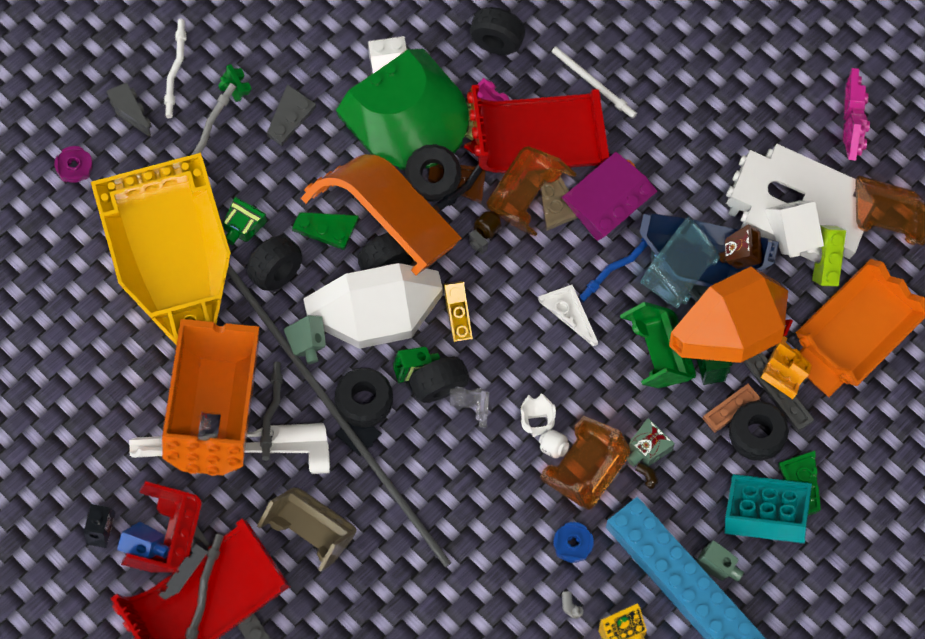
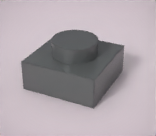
M476 230L471 232L469 236L470 246L481 254L485 253L488 250V242Z

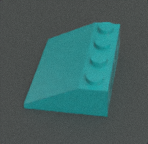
M733 474L725 517V534L805 543L812 483Z

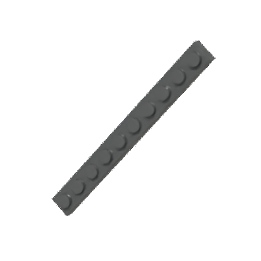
M688 282L683 283L696 301L709 288ZM762 352L744 361V364L782 411L797 433L813 423L814 419L796 396L791 399L761 378L768 359Z

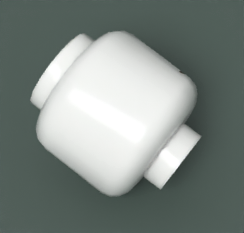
M549 430L543 433L539 439L541 451L552 458L563 457L569 449L568 438L556 430Z

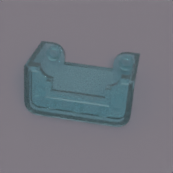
M687 217L653 260L640 283L678 309L681 303L685 305L691 297L689 292L711 264L715 266L720 259L718 255L719 250L696 222Z

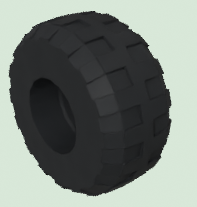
M485 7L476 12L470 26V35L474 43L481 47V49L497 55H510L518 51L526 33L523 22L518 16L508 10L495 7Z
M437 144L425 145L415 150L409 157L405 167V178L427 201L436 202L443 200L446 195L457 190L461 180V166L457 157L448 148ZM431 163L440 164L444 168L443 178L436 183L426 182L422 177L423 169Z
M388 232L368 242L358 255V265L361 271L397 263L410 265L413 262V258Z
M277 235L265 240L256 248L248 261L247 271L249 278L264 291L280 289L296 275L303 259L300 247L286 236Z
M451 356L436 360L415 371L411 375L410 385L416 399L422 403H430L446 398L463 389L469 382V374L463 360Z
M357 368L349 371L339 380L336 386L335 404L338 413L353 426L366 428L377 425L386 419L392 409L393 391L390 382L382 373L371 368ZM369 391L373 393L375 399L369 404L364 405L355 402L353 397L358 392Z
M763 401L749 402L741 406L733 415L729 426V438L734 449L743 457L753 461H765L775 457L785 446L789 433L788 421L782 411L773 404ZM752 424L763 425L768 430L769 436L765 438L755 437L750 433L748 426Z

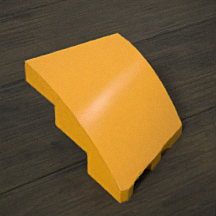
M784 336L782 342L777 344L773 350L761 378L793 399L798 393L800 384L809 375L812 365L797 349H792L786 343L787 338Z

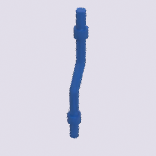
M644 238L641 239L642 242L629 256L607 265L594 280H591L586 285L587 288L578 297L579 300L584 303L592 293H595L600 288L599 285L612 271L634 262L646 247H650Z

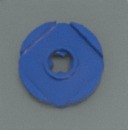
M569 522L558 529L553 541L556 555L570 563L585 561L592 552L594 544L593 536L587 530V527L577 522ZM576 538V542H579V545L572 547L571 544H568V541Z

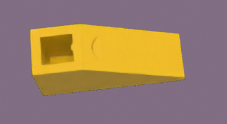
M458 281L443 284L453 341L473 339L464 282Z

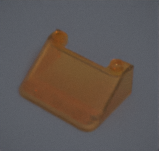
M857 176L855 186L856 223L858 228L868 232L874 225L905 234V241L909 244L924 245L925 203L921 197L909 189Z

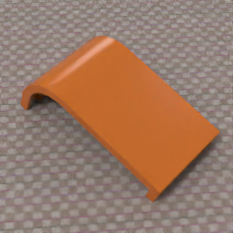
M371 154L361 155L343 166L339 165L333 172L330 171L323 178L320 177L314 184H309L304 189L306 193L301 197L306 204L311 198L314 199L321 192L327 191L330 186L333 187L335 185L348 190L416 261L417 264L411 269L415 275H418L449 252L462 239L427 200L412 187L396 167L380 156Z

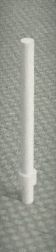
M558 47L553 48V54L594 88L599 89V92L613 102L619 111L625 112L632 119L636 117L637 113L627 105L628 103L625 100L619 99Z

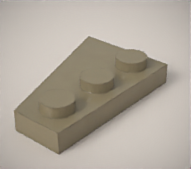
M554 168L540 174L539 182L546 231L578 218L561 198L569 191L558 170Z

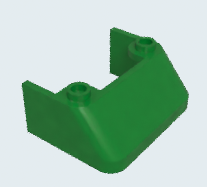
M643 302L620 315L622 319L632 321V329L635 334L645 338L653 362L654 370L650 371L648 378L641 381L642 385L663 388L687 382L696 377L692 359L682 358L669 347L671 332L679 323L678 317L673 310Z

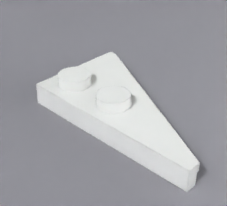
M573 285L538 296V300L543 306L592 346L598 345L597 338Z

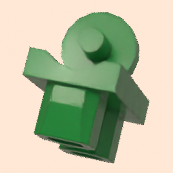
M232 64L226 66L227 71L220 78L221 82L218 87L221 91H225L230 83L235 85L236 88L232 96L235 102H239L243 96L250 94L251 86L249 82L241 83L240 80L244 78L242 68L234 69Z

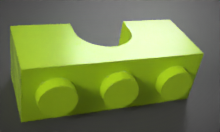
M820 225L824 246L821 247V261L814 263L812 281L821 286H839L846 230L839 226Z

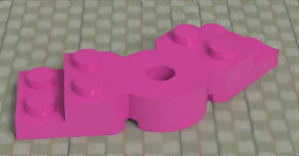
M852 68L845 86L844 119L846 124H844L843 143L845 144L848 160L856 161L857 155L862 156V151L866 150L867 147L865 133L869 132L870 121L867 120L864 110L865 104L868 103L869 94L866 93V86L861 85L862 76H859V69Z

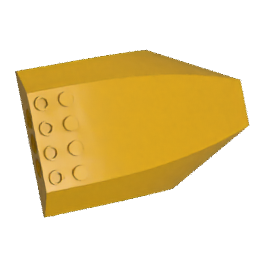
M201 153L92 181V189L119 285L176 346L181 319L208 321L217 324L231 252Z

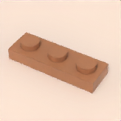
M746 384L705 414L702 419L716 433L731 422L733 415L741 406L749 402L759 401L760 397L749 384Z

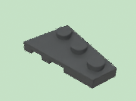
M287 84L267 131V136L282 146L315 110L316 104Z

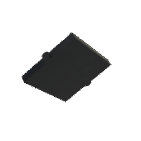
M350 425L367 449L372 447L373 443L382 435L374 426L361 428ZM340 428L335 435L357 455L361 456L344 430Z

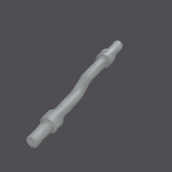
M232 83L229 84L223 95L221 94L217 99V105L206 120L200 142L191 155L202 153L207 145L214 121L223 107L227 106L230 101L229 98L236 88Z

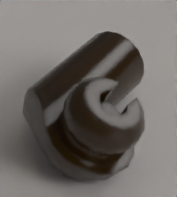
M639 462L635 471L646 477V487L650 489L655 488V485L658 484L656 472L654 469Z

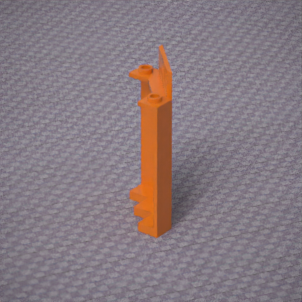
M870 259L795 332L799 338L800 345L803 347L799 352L812 365L810 373L806 378L828 397L843 383L858 386L925 319V297L911 294L904 279L891 276L884 262Z

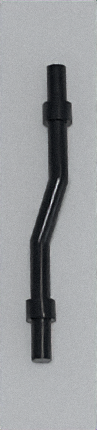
M479 164L464 185L453 193L446 195L435 206L437 212L454 204L457 198L471 189L483 171Z

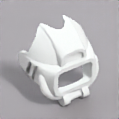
M540 394L536 399L528 395L520 409L521 424L526 432L531 433L532 437H536L553 428L556 415L555 404H552L543 394ZM547 418L548 424L546 426L531 427L529 425L528 419Z

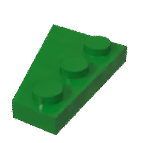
M299 212L292 231L345 250L359 220V216Z
M815 451L778 464L784 480L812 483L808 516L821 510Z

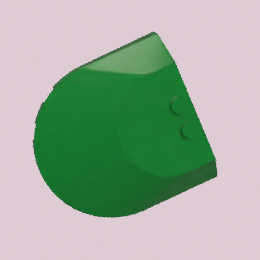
M407 49L348 90L336 109L337 116L372 155L386 159L393 166H397L401 170H405L407 161L413 152L425 145L437 144L455 153L462 145L463 138L469 128V111L462 92L425 49ZM431 163V164L427 165L425 168L427 169V168L436 166V165H438V164H437V163Z

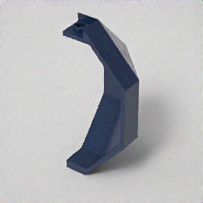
M644 212L639 233L674 280L710 287L748 268L737 269L727 262L722 263L718 256L719 253L725 251V239L739 229L689 218ZM761 237L762 263L752 265L751 267L761 272L774 264L779 242Z

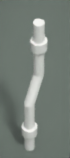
M178 19V29L175 34L177 56L167 76L166 95L164 96L166 118L173 117V106L175 105L174 78L184 60V42L186 41L184 19Z

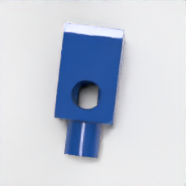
M138 522L122 531L117 550L151 559L156 555L166 558L169 547L163 545L164 534L142 522Z

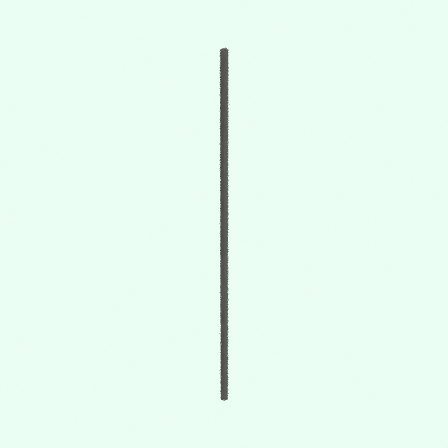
M229 264L227 274L444 567L449 566L451 561L347 421L338 413L336 406L301 359L293 354L290 344Z

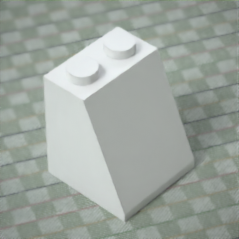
M799 200L765 209L776 241L779 242L778 246L781 254L789 255L790 258L801 255L800 252L812 253L818 251V247L824 246L815 201Z

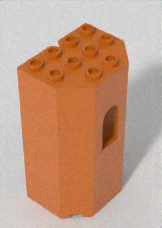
M180 320L162 434V459L179 470L191 474L202 473L216 476L225 475L243 467L259 347L258 326L228 323L224 326H217L214 322ZM201 413L221 415L218 438H209L206 441L198 439Z

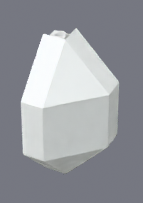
M397 263L347 273L304 298L306 315L322 316L325 332L359 349L409 339L414 336L443 296L439 271L425 269L418 275H415L411 271L414 266Z

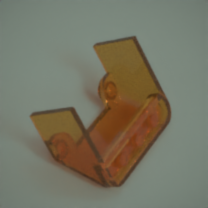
M529 146L525 147L519 152L488 199L487 207L516 228L536 236L538 233L529 226L531 215L526 212L528 206L545 181L552 183L557 181L562 173L573 177L576 176V173L560 158Z

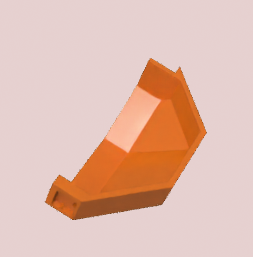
M750 266L710 286L673 329L669 347L682 358L742 363L782 342L788 290L775 279Z

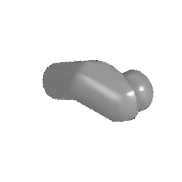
M562 592L563 611L571 618H580L584 611L581 606L578 607L572 603V592Z

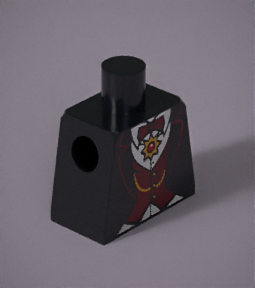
M91 504L84 528L87 545L107 548L116 514L110 507Z

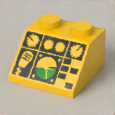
M638 603L602 619L598 630L601 638L644 639L647 629Z

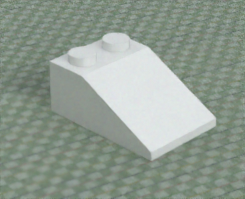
M404 36L368 41L372 74L407 50Z

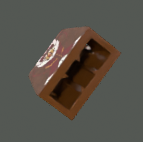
M748 224L725 239V251L719 253V260L722 263L727 262L737 269L762 263L760 231Z

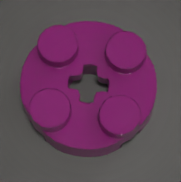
M79 146L64 148L62 153L56 156L54 162L56 172L64 182L75 183L86 180L90 177L93 168L91 155ZM72 161H76V164H78L76 167L69 166L72 164Z

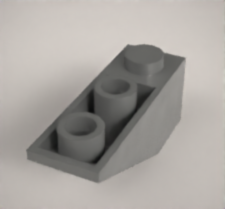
M126 82L107 90L108 99L116 115L147 136H150L149 128L152 125L149 118H145L143 115L145 111L141 102L137 103L135 100L137 95L134 88H129Z

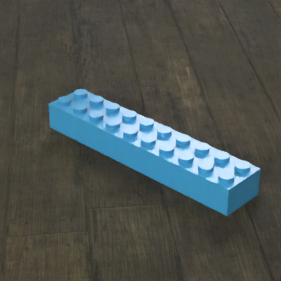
M638 497L607 520L606 529L704 639H766Z

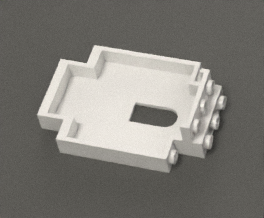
M776 144L773 149H769L766 157L752 150L746 156L742 155L738 164L741 166L740 171L737 170L732 179L735 183L729 187L726 194L729 197L726 204H728V207H731L728 214L735 217L739 210L744 212L740 220L743 222L741 228L749 224L760 231L761 237L776 241L765 209L787 204L772 197L768 192V185L772 182H777L804 194L802 201H815L820 225L839 226L846 230L843 257L850 259L856 253L873 207L872 204L853 196L859 180L779 144ZM818 247V251L812 253L803 251L800 252V256L813 262H820L822 249Z

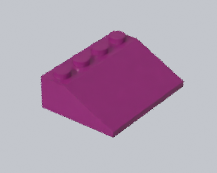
M615 152L561 198L598 241L609 234L652 197L657 190L646 176L619 153Z

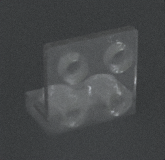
M463 387L450 389V406L476 408V420H479V427L487 428L489 392L483 389L466 390Z

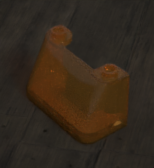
M583 415L574 428L577 441L558 467L554 465L545 467L540 477L544 483L568 499L590 510L595 506L626 462V458L630 454V448L620 430Z

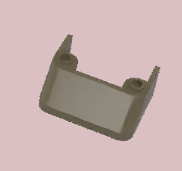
M291 488L270 500L257 525L258 528H261L269 523L277 531L289 528L318 548L317 556L322 562L318 568L320 571H323L337 560L357 532L354 525L299 488Z

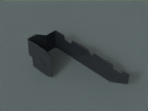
M192 537L193 542L189 557H186L179 566L178 574L175 572L166 584L167 590L165 592L161 591L159 594L163 599H167L180 592L208 553L209 549L197 538Z

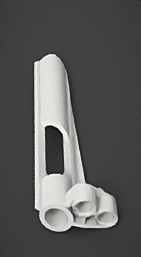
M323 423L270 426V436H273L270 453H309V471L312 474L330 473L329 446ZM263 427L254 432H248L247 437H261ZM218 433L198 434V439L203 441L209 440V438H218ZM162 436L135 437L129 440L131 457L162 456ZM246 442L245 453H262L260 442Z

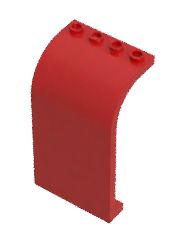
M471 85L470 92H467L468 104L471 103V110L469 111L470 121H473L474 125L472 127V137L476 140L474 153L475 156H478L480 168L485 171L514 173L554 168L596 166L609 158L599 89H592L590 94L506 101H489L478 96L479 85Z
M244 519L236 523L237 527L226 534L221 543L219 558L215 560L208 580L206 607L197 630L199 631L197 639L221 638L291 587L250 524ZM207 554L180 592L167 599H163L159 594L161 591L165 592L167 590L166 584L174 573L141 594L131 597L116 594L111 598L114 603L112 605L114 611L122 616L124 627L128 632H132L135 637L134 639H186L187 628L191 626L198 605L200 578L208 559Z

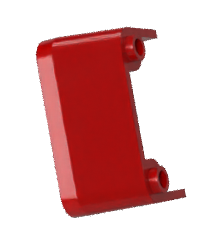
M145 481L139 493L158 498V512L163 516L170 517L163 545L169 547L168 555L166 558L156 555L151 559L127 553L121 565L151 573L179 572V566L190 554L193 542L192 537L195 534L201 509V500L195 494Z

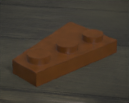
M440 164L430 167L428 182L436 183L443 178L444 168ZM460 165L461 180L457 189L466 183L476 168L475 166ZM485 170L481 172L471 189L461 196L482 204Z

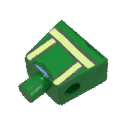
M235 197L223 222L224 230L228 232L226 235L227 243L234 245L238 238L248 242L266 224V213Z
M427 347L398 351L393 364L398 383L409 381L415 371L439 360V354H429Z

